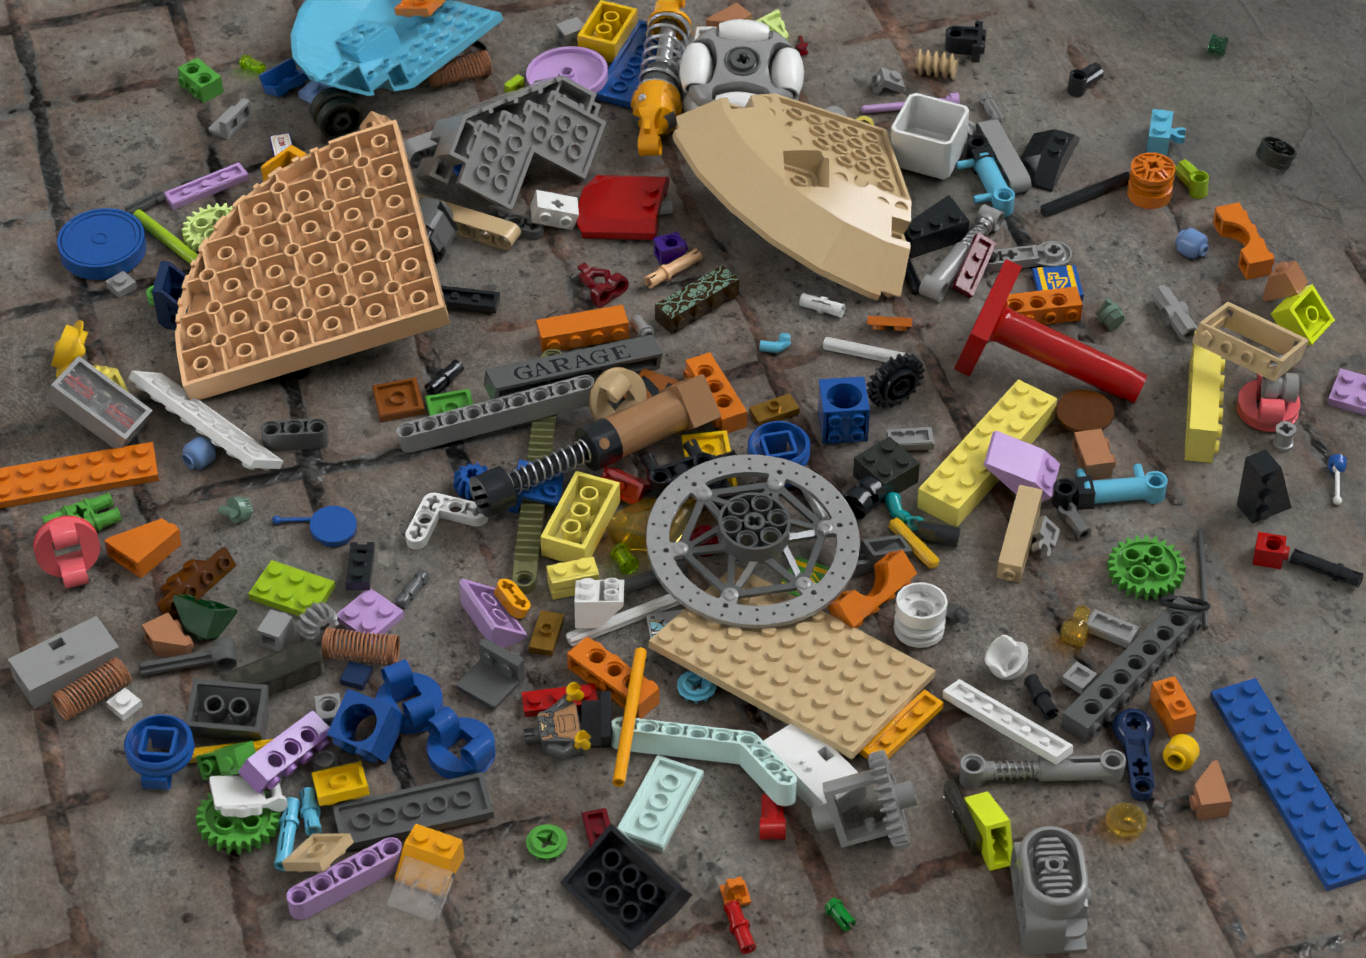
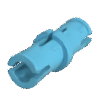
M305 787L299 792L302 804L300 814L304 819L305 833L311 836L312 834H320L322 832L319 820L321 810L320 806H317L315 789Z

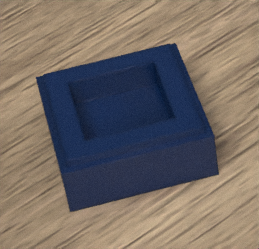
M349 661L340 678V684L364 690L373 673L372 667Z

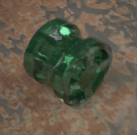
M1212 33L1208 53L1213 54L1215 52L1219 56L1224 57L1229 37H1218L1217 34Z

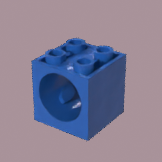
M865 377L819 379L818 417L822 444L868 441L870 408Z
M347 689L327 735L334 739V745L349 754L355 755L356 753L374 764L378 760L386 763L407 717L391 705ZM376 715L377 724L372 735L363 741L356 742L355 733L359 723L366 717Z

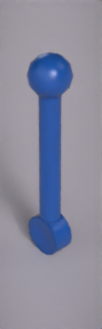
M276 515L272 518V522L276 525L281 522H310L312 517L281 518Z

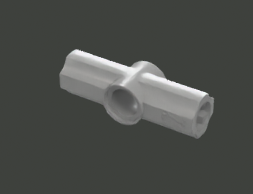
M1165 285L1158 286L1152 292L1151 298L1161 311L1163 323L1166 326L1171 325L1181 340L1186 343L1192 342L1197 326L1190 318L1187 304L1184 301L1179 302L1169 287Z

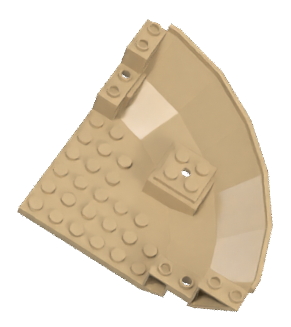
M776 93L751 95L745 107L729 103L728 97L719 98L676 116L677 129L672 134L673 140L694 174L730 212L767 242L815 273L868 298L878 300L881 292L889 298L893 296L901 297L910 253V242L906 241L904 233L911 223V199L886 129Z

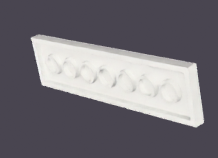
M131 371L128 379L136 384L135 387L149 393L152 400L164 404L167 411L179 415L182 422L194 426L197 433L209 437L214 445L223 447L227 450L226 453L229 456L242 461L244 467L251 470L255 468L264 470L281 468L283 464L282 459L199 399L192 398L189 400L185 390L163 373Z

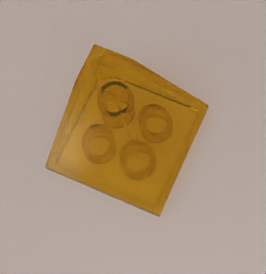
M643 498L615 513L606 527V531L617 550L647 551L646 532L648 519L658 498ZM687 499L677 511L670 528V542H680L697 500Z

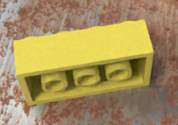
M576 471L540 537L542 556L562 562L592 557L620 503V483Z

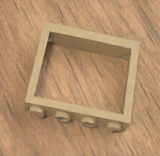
M1227 302L1199 323L1192 343L1275 382L1302 359L1309 339ZM1228 309L1234 311L1232 317L1228 315ZM1222 327L1228 328L1284 356L1281 358L1275 357L1219 329ZM1271 361L1278 363L1275 367L1270 365Z

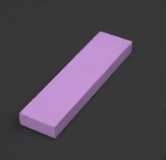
M236 163L166 191L163 194L166 202L172 210H175L249 180V175L240 163Z

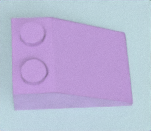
M994 431L984 466L1016 495L1019 485L1042 489L1041 502L1052 497L1060 463L1044 449L999 431Z

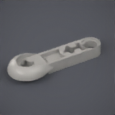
M1048 241L1038 246L1030 245L993 250L990 257L995 262L988 263L985 271H1000L1005 259L1022 266V268L1066 266L1072 258V250L1067 244L1060 241Z

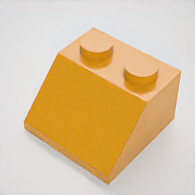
M415 824L404 843L395 881L443 897L464 859L463 840Z

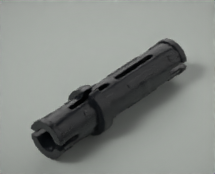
M1296 548L1290 558V563L1327 575L1333 581L1346 582L1357 588L1361 585L1364 573L1344 567V564L1340 562L1336 564Z

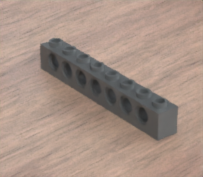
M1179 596L1172 602L1176 604L1192 605L1191 603L1187 602ZM1167 607L1063 712L1061 729L1085 744L1091 737L1095 738L1100 733L1102 726L1106 722H1111L1121 707L1124 708L1128 705L1132 695L1135 692L1139 693L1144 688L1146 681L1150 677L1154 678L1164 663L1170 662L1174 652L1178 648L1182 649L1192 634L1199 632L1203 624L1201 622L1203 611H1184Z

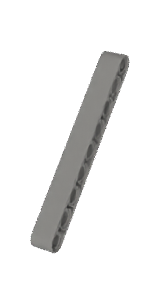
M581 375L405 422L396 429L400 448L405 453H413L588 406L590 392L595 383L594 379L589 375Z

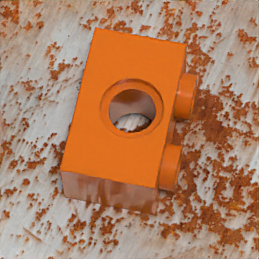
M1173 676L1152 682L1149 702L1169 737L1172 738L1177 734L1193 732L1197 713L1176 677Z

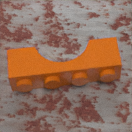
M1239 202L1215 207L1212 223L1219 235L1235 239L1244 245V248L1240 251L1238 266L1246 280L1270 275L1272 266L1275 263L1274 255L1272 252H1269L1264 239L1259 236L1255 224L1251 223L1247 211L1243 210Z
M903 550L889 552L874 564L875 582L873 588L866 596L856 590L844 591L835 601L827 606L830 614L843 621L849 627L858 628L864 623L863 619L879 611L880 608L878 606L893 599L896 596L895 592L909 585L911 583L910 579L917 572Z

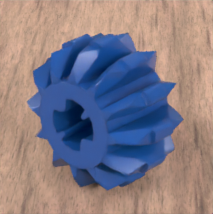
M468 462L466 467L459 466L458 471H455L453 476V487L459 497H465L467 500L473 498L469 486L470 478L487 471L486 465L480 466L478 462L475 465H471Z

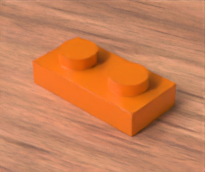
M868 316L867 325H872V329L885 330V326H894L895 331H907V327H912V318Z

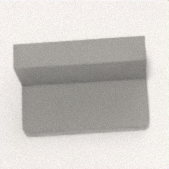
M242 98L235 106H230L208 128L209 132L229 140L252 117L250 100Z

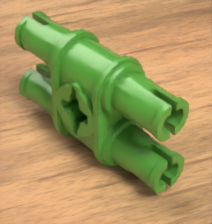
M109 492L92 499L83 498L82 501L69 506L63 505L61 510L42 516L43 524L60 516L81 517L90 522L98 533L103 530L102 528L121 522L122 519L117 507L100 514L96 513L106 508L114 507Z

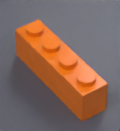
M623 304L536 320L537 337L542 353L548 349L562 351L629 338V322Z

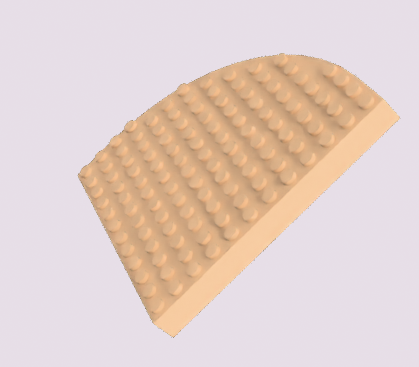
M396 120L328 141L329 145L320 149L315 147L309 150L310 153L300 159L298 156L295 157L288 166L283 169L278 167L268 174V179L260 185L256 183L253 186L254 190L247 196L242 195L232 205L233 209L228 215H223L214 225L213 233L209 238L203 240L198 249L199 254L196 260H192L190 264L191 270L189 275L185 276L181 287L183 290L182 295L178 300V314H176L175 320L177 323L175 340L182 385L189 400L192 398L199 400L451 324L403 137Z

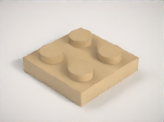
M350 833L312 834L281 863L285 871H297L298 873L305 871L324 872L330 868V864L336 858L345 854L346 849L354 841Z

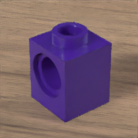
M678 231L653 238L654 255L660 266L673 262L688 251L687 242L681 238Z

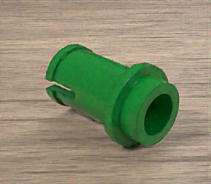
M832 898L824 906L826 914L833 917L843 932H847L852 929L849 924L851 923L852 926H855L857 921L844 908L842 900Z

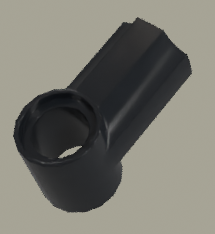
M1095 62L1082 70H1072L1069 75L1068 94L1075 97L1083 96L1087 87L1103 78L1104 71L1101 65Z

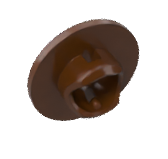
M1076 390L1060 398L1057 403L1056 415L1060 423L1073 432L1102 429L1103 431L1113 421L1114 409L1111 402L1100 393L1090 390Z

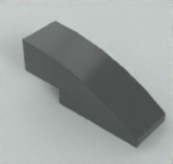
M901 534L862 539L857 566L852 578L875 572L874 564L889 552L903 550L906 556H908L913 550Z

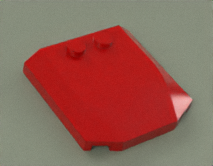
M596 175L582 189L578 203L579 216L576 225L580 230L582 238L653 240V238L657 237L659 229L658 218L663 198L667 197L670 185L669 176Z

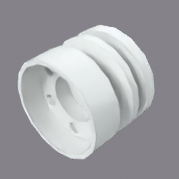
M923 582L904 586L896 597V614L894 617L896 637L906 645L917 648L930 647L937 644L943 638L945 632V617L948 604L945 593L933 584Z

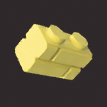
M594 557L546 566L547 582L553 600L575 596L576 580L584 578L599 580V572Z

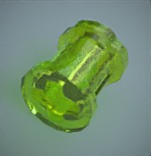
M617 544L611 550L610 557L617 561L622 574H630L638 568L639 560L632 556L628 544Z

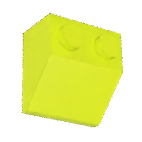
M1313 284L1305 286L1298 295L1286 297L1271 313L1277 325L1309 339L1307 345H1312L1335 321Z

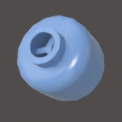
M1194 228L1182 230L1175 241L1177 251L1192 260L1205 256L1209 249L1207 236Z
M198 436L183 447L181 457L189 469L202 470L215 461L217 447L211 443V439Z

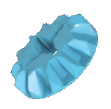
M687 671L679 677L677 689L679 696H683L686 702L693 700L697 704L698 701L703 700L707 702L709 697H714L717 685L692 671ZM701 684V689L697 688L693 691V686L696 687Z

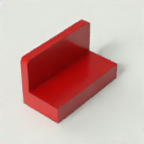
M605 467L601 478L619 482L620 499L634 506H640L646 489L651 490L650 484L647 481L616 467Z

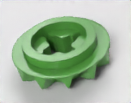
M550 824L535 827L530 831L526 839L529 854H533L537 860L544 858L547 862L550 858L555 857L558 859L562 852H566L568 844L566 833L558 826ZM551 839L552 845H547L543 848V843Z

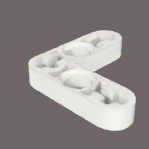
M429 493L423 498L406 531V543L411 549L418 550L425 547L440 518L478 527L486 524L488 517H485L473 501L440 493ZM452 507L461 508L459 512L450 511ZM423 518H429L431 520L429 523L422 524L419 522Z

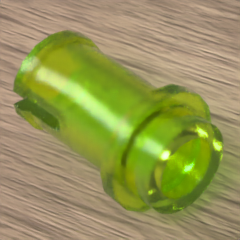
M244 54L239 59V65L244 70L248 69L260 75L266 69L265 63L253 59L250 54Z

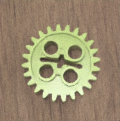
M216 203L215 207H211L208 204L205 210L200 207L199 213L193 211V217L187 216V222H183L184 228H182L184 243H187L188 247L197 252L203 240L209 238L213 233V227L223 215L227 216L233 207L228 208L227 203L219 207V204Z

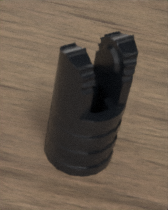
M922 520L917 523L918 530L920 531L916 536L922 542L958 547L961 527Z

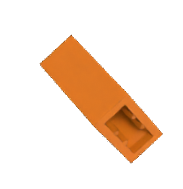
M162 518L104 540L108 557L139 578L144 577L182 545L179 528Z

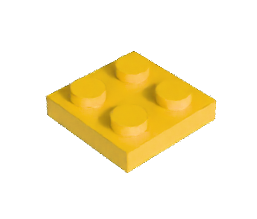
M361 761L311 772L319 806L334 805L340 801L356 800L370 795Z

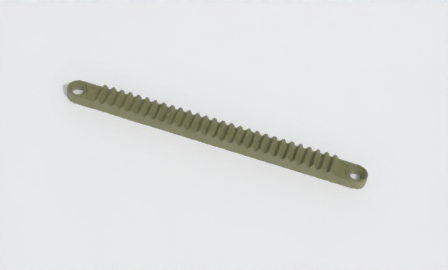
M548 349L542 353L541 358L562 354V352L558 349ZM558 414L533 420L527 461L535 463L536 458L542 460L544 455L551 456V452L554 449ZM522 499L512 573V581L523 594L533 592L537 585L541 553L540 537L544 529L547 505ZM526 578L530 580L528 584L518 583L520 579Z

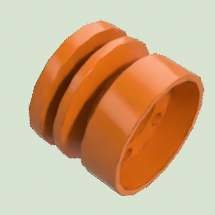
M1148 152L1135 157L1130 166V179L1127 188L1128 198L1133 204L1141 208L1157 209L1164 207L1172 197L1175 164L1170 158L1159 153Z

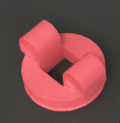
M1257 374L1256 380L1248 382L1241 388L1238 395L1237 412L1240 418L1250 427L1264 432H1276V425L1280 422L1288 421L1294 424L1297 420L1300 409L1299 396L1295 403L1285 402L1284 399L1261 398L1263 376ZM1257 400H1260L1259 407L1257 409Z
M60 516L48 521L38 530L34 538L33 550L36 561L41 569L52 576L63 578L65 589L89 583L86 571L98 559L100 541L95 528L87 520L77 516ZM52 543L55 550L80 543L81 550L55 556Z

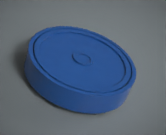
M114 208L89 210L73 217L62 227L57 238L60 259L64 267L78 277L93 280L109 279L122 271L125 273L129 272L141 262L147 248L141 222L129 212Z

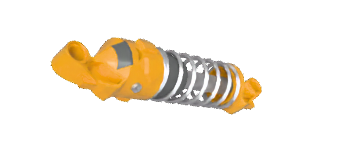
M657 0L654 12L648 18L646 41L644 42V52L642 53L643 62L640 65L641 73L638 76L639 84L631 98V108L633 109L632 123L640 131L638 136V154L640 157L661 156L662 141L661 137L658 136L667 135L672 132L677 125L676 116L682 113V101H680L682 84L678 73L680 63L677 64L673 60L680 59L681 61L682 55L689 45L691 20L688 15L679 10L685 7V0ZM652 39H655L656 41H658V45H656L655 43H653V42H652ZM657 48L656 56L650 53V50ZM681 48L682 52L679 53L675 49ZM656 59L655 62L648 63V61Z

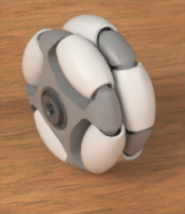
M745 19L719 23V28L713 27L702 33L692 44L686 47L682 55L679 68L682 84V108L684 112H688L728 97L729 103L745 107L751 95L771 93L799 101V94L804 82V67L801 56L782 35L774 30L769 31V26L766 24Z

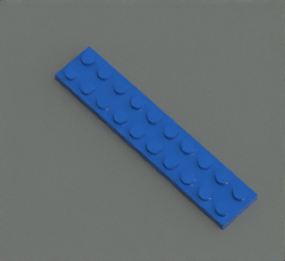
M1253 678L1211 691L1210 699L1326 891L1366 879L1365 853L1257 679Z

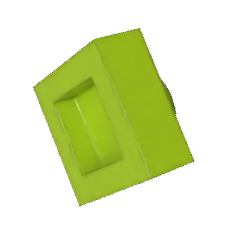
M517 74L504 84V92L507 93L524 88V77Z

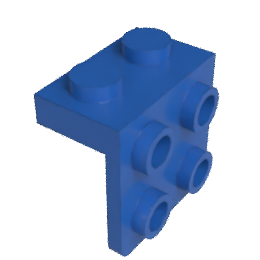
M519 459L515 470H520L521 465L526 467L530 461ZM561 472L558 477L553 475L551 480L545 479L543 484L537 483L536 487L530 486L527 491L522 489L520 494H516V506L509 508L508 511L518 513L522 499L557 506L561 499L564 473Z

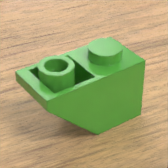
M253 741L232 744L197 755L196 760L202 780H208L211 776L239 774L238 772L245 761L256 753Z

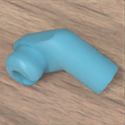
M781 333L779 340L775 342L761 340L759 351L779 353L791 345L790 334Z

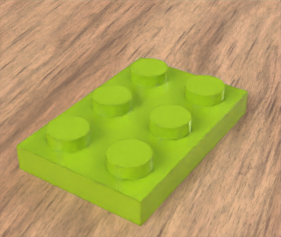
M271 560L248 595L249 600L300 617L299 614L304 613L306 607L310 608L314 602L319 604L320 602L325 603L335 589V581Z

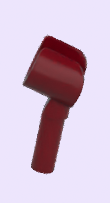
M799 35V44L795 46V49L799 52L800 56L809 54L807 50L808 42H804L803 37Z

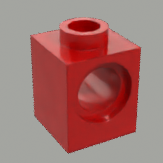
M1258 532L1252 565L1281 569L1283 560L1288 561L1290 546H1286L1287 536Z

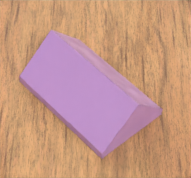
M465 579L459 581L461 605L484 638L502 648H506L524 640L528 636L517 619L511 616L495 597L494 587Z

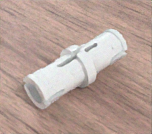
M806 293L801 295L800 307L817 310L819 314L828 313L840 318L844 315L845 304L830 301L824 296L819 298Z

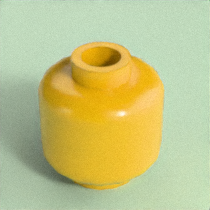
M1177 734L1172 737L1163 750L1165 763L1171 769L1179 772L1190 769L1200 755L1198 743L1194 738L1185 734Z

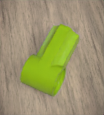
M1186 159L1179 161L1177 166H1175V174L1189 188V195L1195 199L1205 198L1208 195V173L1198 170Z

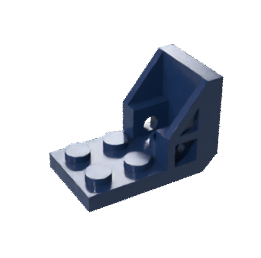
M161 261L152 290L158 324L166 329L176 330L177 323L175 320L179 308L178 300L182 295L183 290L181 287L186 274L170 261Z

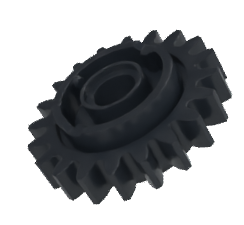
M907 352L903 356L899 353L896 359H893L891 356L889 361L882 362V366L875 368V375L870 376L872 381L866 384L869 387L867 389L869 399L877 407L882 406L884 409L888 404L892 408L895 403L901 404L904 399L908 400L912 393H916V387L921 386L919 380L925 377L922 374L925 371L922 367V362L914 354L909 355Z

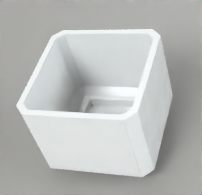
M918 93L909 95L891 127V144L899 167L943 180L950 177L956 162L959 160L967 144L969 109L965 105Z

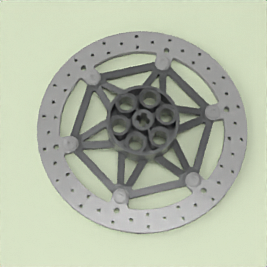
M744 454L704 462L684 472L672 481L661 493L652 508L647 525L646 547L651 567L664 589L681 605L697 615L720 624L740 628L763 629L790 625L817 614L835 601L845 590L855 572L859 557L860 537L857 521L849 504L841 493L822 476L798 463L786 459ZM732 477H768V481L764 483L710 490L707 487L709 484ZM789 483L810 495L821 505L830 520H820L786 490L784 485ZM737 495V496L731 498L730 500H725V499L719 498V497H726V496ZM779 496L783 497L812 524L790 518L787 508L779 501ZM689 497H693L697 500V503L680 542H670V528L677 511ZM716 505L723 506V507L721 508V510H719ZM703 507H706L718 521V526L689 541ZM790 526L808 531L790 533ZM714 536L718 537L719 544L699 546ZM836 537L837 549L834 561L822 580L815 584L810 577L826 538ZM816 538L817 540L805 571L801 573L788 547V543ZM725 552L728 555L727 584H723L694 556ZM780 555H784L793 574L777 563L775 559ZM675 560H686L721 593L720 598L707 594L690 582L679 569ZM739 561L748 564L736 584H734L735 562ZM763 563L788 582L742 589L758 564ZM790 591H797L800 596L773 605L748 606L737 604L738 599Z

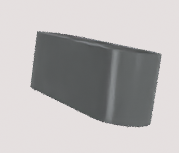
M320 418L272 420L263 423L260 428L263 446L269 451L321 449L329 444L327 422Z

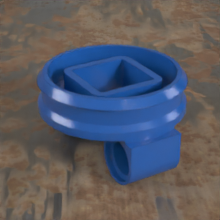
M784 421L768 422L756 428L749 436L747 455L773 456L798 463L802 466H805L809 461L810 439L805 431L792 423ZM787 442L791 449L789 452H787ZM789 483L784 485L785 488L794 487Z
M406 659L382 668L381 672L384 683L377 691L375 699L393 706L402 713L395 702L417 694L418 697L402 703V714L407 718L400 733L415 734L425 731L426 721L443 708V696L440 686L435 680L424 674L412 673Z
M448 706L442 708L426 721V731L430 733L427 740L428 760L431 767L441 776L453 779L480 772L484 773L493 763L496 753L494 735L489 727L481 721L473 718L458 717ZM463 738L468 744L460 750V760L448 749Z
M165 714L152 715L140 720L131 727L124 740L127 762L135 772L142 775L141 784L143 789L170 790L172 774L177 773L190 762L195 749L192 731L187 723L178 717ZM151 738L153 748L170 749V752H147L149 739Z

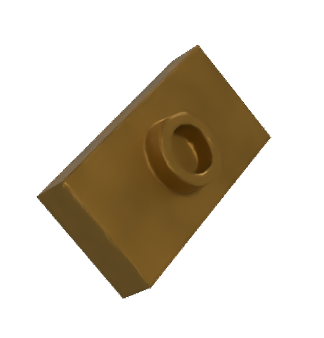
M789 393L750 406L749 414L759 427L768 422L779 421L800 414V408Z
M540 611L529 644V652L553 656L565 620L564 614Z

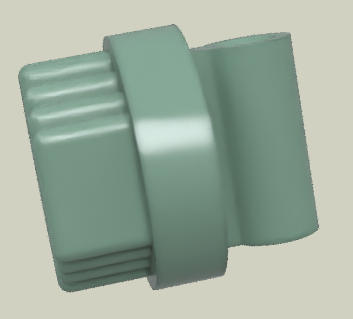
M1106 298L1095 311L1098 321L1103 326H1106L1109 331L1119 327L1125 320L1122 309L1118 304H1113V301L1109 298Z
M236 496L229 498L226 506L221 505L218 508V513L228 516L233 523H240L251 518L253 507H251L252 504H250L249 498Z

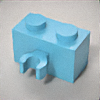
M1152 110L1146 153H1159L1167 156L1169 141L1184 144L1186 128H1171L1174 111Z

